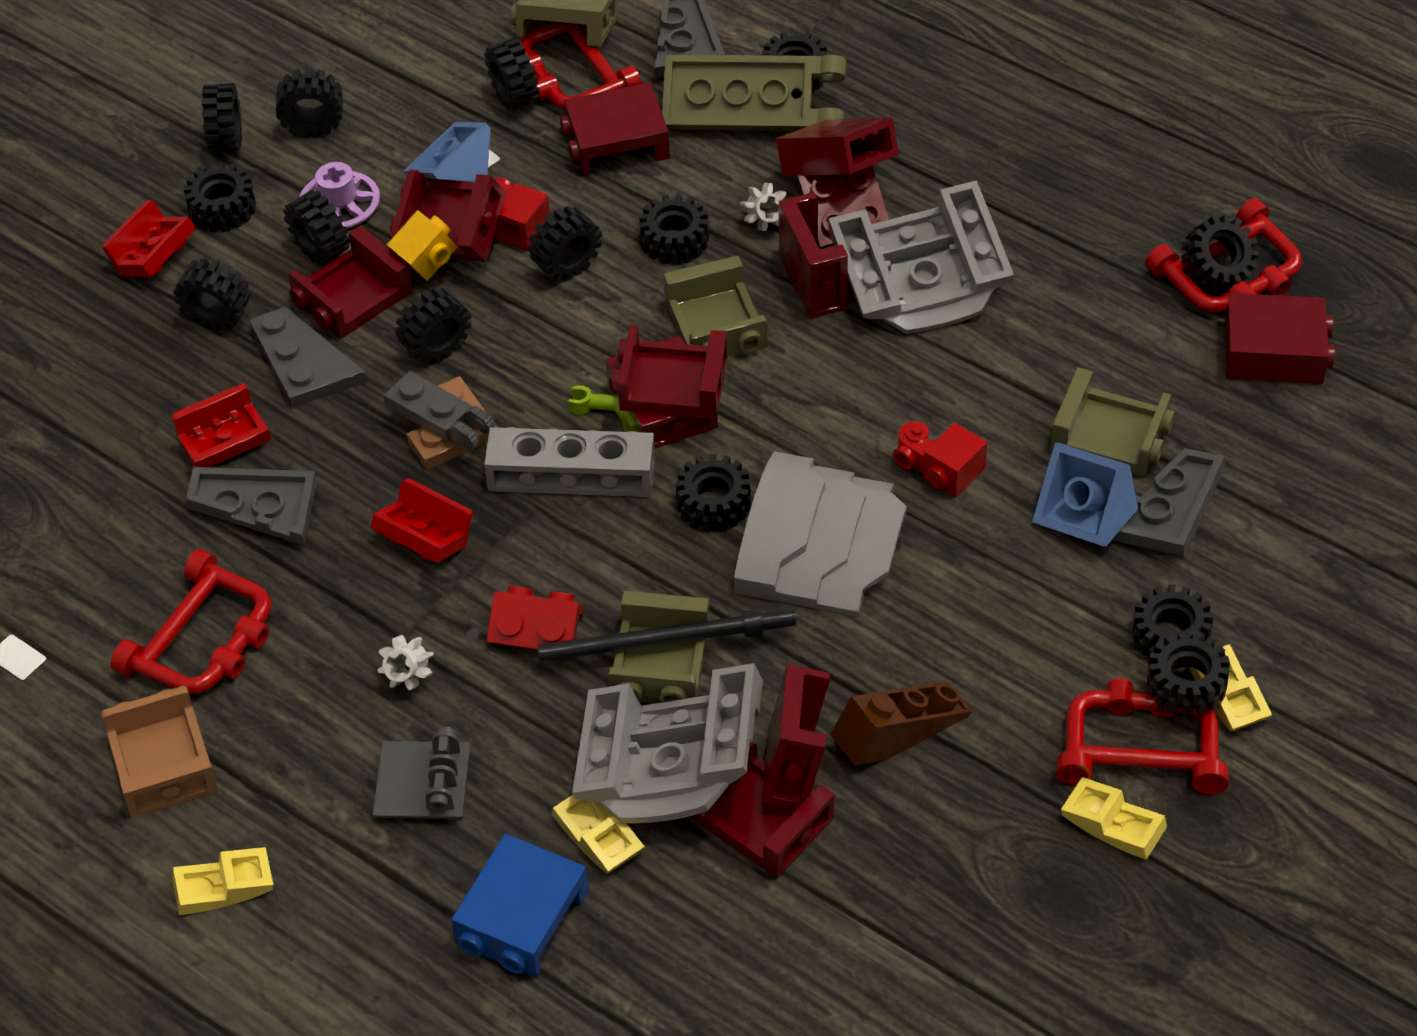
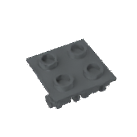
M450 727L439 728L437 733L433 735L432 742L382 741L373 818L463 819L470 742H459V738L455 735V730Z

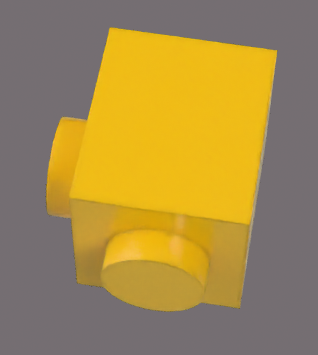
M418 210L387 244L394 253L406 261L410 268L426 281L449 260L451 254L458 248L447 236L452 230L441 219L434 215L429 220Z

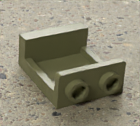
M519 0L512 6L511 24L516 26L517 38H524L536 20L587 25V45L601 47L616 23L617 0Z
M738 255L663 273L665 302L677 331L685 344L708 346L710 331L718 330L727 331L728 357L768 347L767 320L765 316H758L743 283V265Z
M1077 367L1053 423L1050 451H1053L1055 442L1128 464L1131 468V474L1145 478L1150 463L1158 464L1164 445V440L1160 439L1162 433L1169 435L1174 423L1176 411L1169 410L1171 394L1163 392L1160 402L1156 406L1091 388L1093 371Z
M623 591L620 633L710 621L709 598ZM708 638L616 651L614 665L609 668L608 685L610 687L629 683L638 701L642 703L656 704L698 697Z

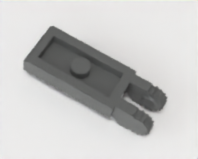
M412 371L404 375L384 394L385 405L444 440L448 441L450 439L468 450H472L479 443L476 432L465 424L480 430L484 434L489 433L490 427H495L494 420L489 413H486V411H483L476 405H470Z

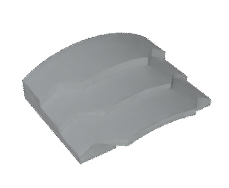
M977 180L941 189L939 207L874 224H871L866 209L832 217L828 220V232L833 245L843 244L848 254L847 279L851 289H853L862 317L866 319H882L905 334L933 330L981 315L993 291L1014 279V273Z
M774 451L761 476L747 519L734 574V593L858 617L866 588L879 583L889 576L897 541L906 515L907 506L893 494L895 484L854 477V472L815 466L814 458Z
M755 663L712 670L710 694L694 698L641 706L629 683L588 690L572 790L575 799L601 803L622 823L668 821L708 811L729 784L747 773L749 745L753 741L755 717L760 714L763 679Z

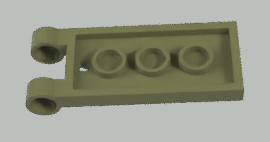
M665 55L662 115L668 130L797 131L823 120L844 119V111L831 107L811 109L813 79L827 83L844 81L846 79V59L838 55ZM800 91L802 96L795 99L792 97L793 92Z

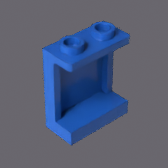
M505 833L451 919L455 942L464 952L472 956L478 957L483 955L498 961L502 967L512 973L521 974L524 972L537 977L541 970V953L572 902L581 905L589 892L586 866Z

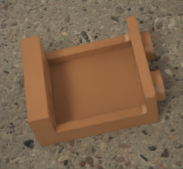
M186 686L162 690L157 694L131 702H122L101 711L131 819L218 792Z

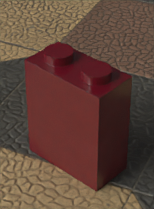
M893 117L823 120L776 138L783 176L852 174L899 155Z
M1229 293L1224 319L1226 379L1323 384L1326 368H1333L1335 360V344H1328V338L1332 337L1333 315L1326 314L1325 298Z

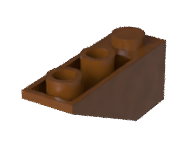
M948 681L851 696L830 735L854 766L888 760L969 717L972 710Z

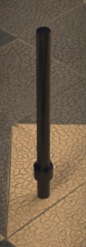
M757 609L743 611L742 616L538 644L539 662L742 633L745 634V637L763 635V630L796 626V615L794 609L760 613V610Z

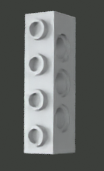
M490 427L484 463L487 489L492 492L651 497L655 465L654 434L636 431L612 432Z

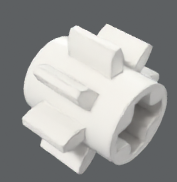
M764 183L762 191L755 187H749L748 190L751 196L747 201L740 202V205L746 207L748 212L744 221L752 223L758 220V230L762 231L767 230L768 222L779 226V201L787 193L785 191H777L773 194L772 183ZM760 203H771L770 211L760 210Z
M400 635L392 639L394 648L385 647L379 650V654L384 659L383 666L378 669V673H385L391 680L389 687H396L405 681L408 690L419 686L418 677L426 678L432 675L433 672L427 668L428 659L434 654L433 652H426L421 646L422 638L417 637L407 644L404 636Z

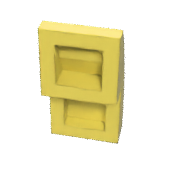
M1231 645L1223 646L1225 649L1224 657L1228 656L1230 660V672L1225 698L1223 701L1219 700L1218 707L1214 711L1223 724L1232 732L1269 719L1272 713L1254 677L1246 678ZM1189 667L1195 680L1205 677L1199 670Z
M1083 777L1061 808L1062 815L1084 831L1122 851L1147 860L1167 828L1165 815L1124 802L1122 790Z
M572 795L552 809L551 815L562 829L606 874H609L644 850L645 846L628 824L620 822L601 803L575 799Z
M266 847L220 852L218 863L173 867L172 882L178 915L227 907L273 890Z

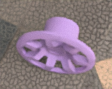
M331 162L321 166L315 174V179L309 182L300 193V196L317 187V191L321 192V196L325 195L329 199V205L333 204L335 206L337 216H340L341 210L346 208L350 215L356 217L342 222V225L347 228L366 221L376 211L380 202V192L376 183L368 176L352 171L349 165L342 162ZM361 183H363L366 186H368L372 192L359 191L357 190V188ZM354 200L360 203L372 202L368 209L363 212Z

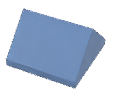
M454 122L403 172L407 176L409 170L413 169L418 170L424 178L475 182L477 174H488L491 128L487 123Z
M1055 442L1032 522L1101 546H1107L1138 510L1130 465Z

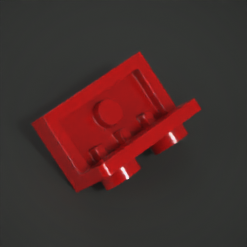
M146 200L102 245V249L121 277L149 278L158 274L163 269V263L173 253L186 245V239L196 230V227L189 217H164L153 200Z
M244 383L224 390L194 405L187 406L171 415L177 441L193 467L214 466L271 440L269 429L252 405L249 389Z
M407 478L401 482L398 501L374 513L370 528L386 536L389 541L402 544L419 553L422 558L439 563L467 546L473 511Z
M508 586L507 593L494 591L486 642L538 650V644L576 639L579 615L583 616L585 607L578 602H574L575 595L550 591L549 598L532 596L533 589Z

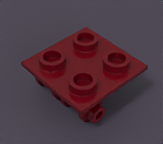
M873 166L852 174L798 176L802 190L799 196L814 192L818 198V244L820 248L833 245L828 232L829 218L866 209L871 224L889 220Z

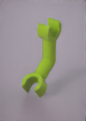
M586 386L571 387L573 399L568 400L570 413L584 415L592 409L615 411L622 421L625 432L636 431V424L629 411L619 410L618 395L595 394Z

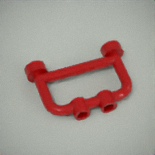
M551 22L531 30L524 38L519 40L520 44H523L525 47V53L529 54L531 66L534 65L536 71L534 75L538 78L539 82L536 85L540 89L538 102L549 99L556 107L565 110V99L642 84V80L633 65L618 70L616 74L598 48L587 45V25ZM568 32L605 84L576 96L564 95L555 76L548 74L541 57L537 52L533 53L531 48L538 43Z
M1253 198L1242 205L1237 212L1236 218L1242 221L1240 224L1242 227L1240 228L1243 229L1248 226L1252 230L1247 234L1249 239L1262 234L1286 258V262L1279 267L1275 265L1268 266L1260 273L1258 278L1248 283L1239 281L1230 288L1227 294L1220 297L1206 295L1185 274V268L1190 266V263H1182V259L1167 244H1162L1149 253L1145 260V267L1156 278L1166 276L1199 309L1210 313H1221L1226 311L1229 293L1261 294L1268 291L1271 295L1282 296L1291 286L1290 278L1298 273L1301 267L1302 258L1296 245L1268 219L1270 209L1260 199ZM1218 240L1209 243V251L1212 258L1228 251L1227 247Z
M196 549L188 558L184 569L185 579L196 583L145 648L128 639L121 641L112 654L110 661L111 670L128 678L137 672L171 689L186 686L189 694H200L210 690L223 676L235 680L242 673L246 663V658L241 655V652L247 645L257 649L262 647L268 638L270 628L269 625L265 624V621L271 612V598L267 591L257 583L217 566V557L202 549ZM217 584L254 602V609L248 616L243 615L238 620L234 629V635L227 644L219 646L214 651L209 667L203 674L197 677H187L156 662Z
M1112 679L1107 684V690L1086 691L1077 695L1070 702L1066 719V751L1057 757L1056 776L1060 782L1066 785L1077 786L1082 777L1089 780L1092 779L1093 764L1192 770V786L1197 792L1206 795L1220 794L1227 790L1229 786V769L1224 762L1219 760V733L1216 713L1207 706L1206 714L1198 716L1196 709H1191V714L1200 721L1201 753L1084 745V715L1090 708H1107L1110 713L1115 715H1126L1132 710L1151 711L1153 715L1160 718H1169L1177 713H1183L1181 708H1177L1175 714L1168 712V703L1160 707L1155 703L1156 696L1151 697L1149 693L1133 692V684L1127 679Z

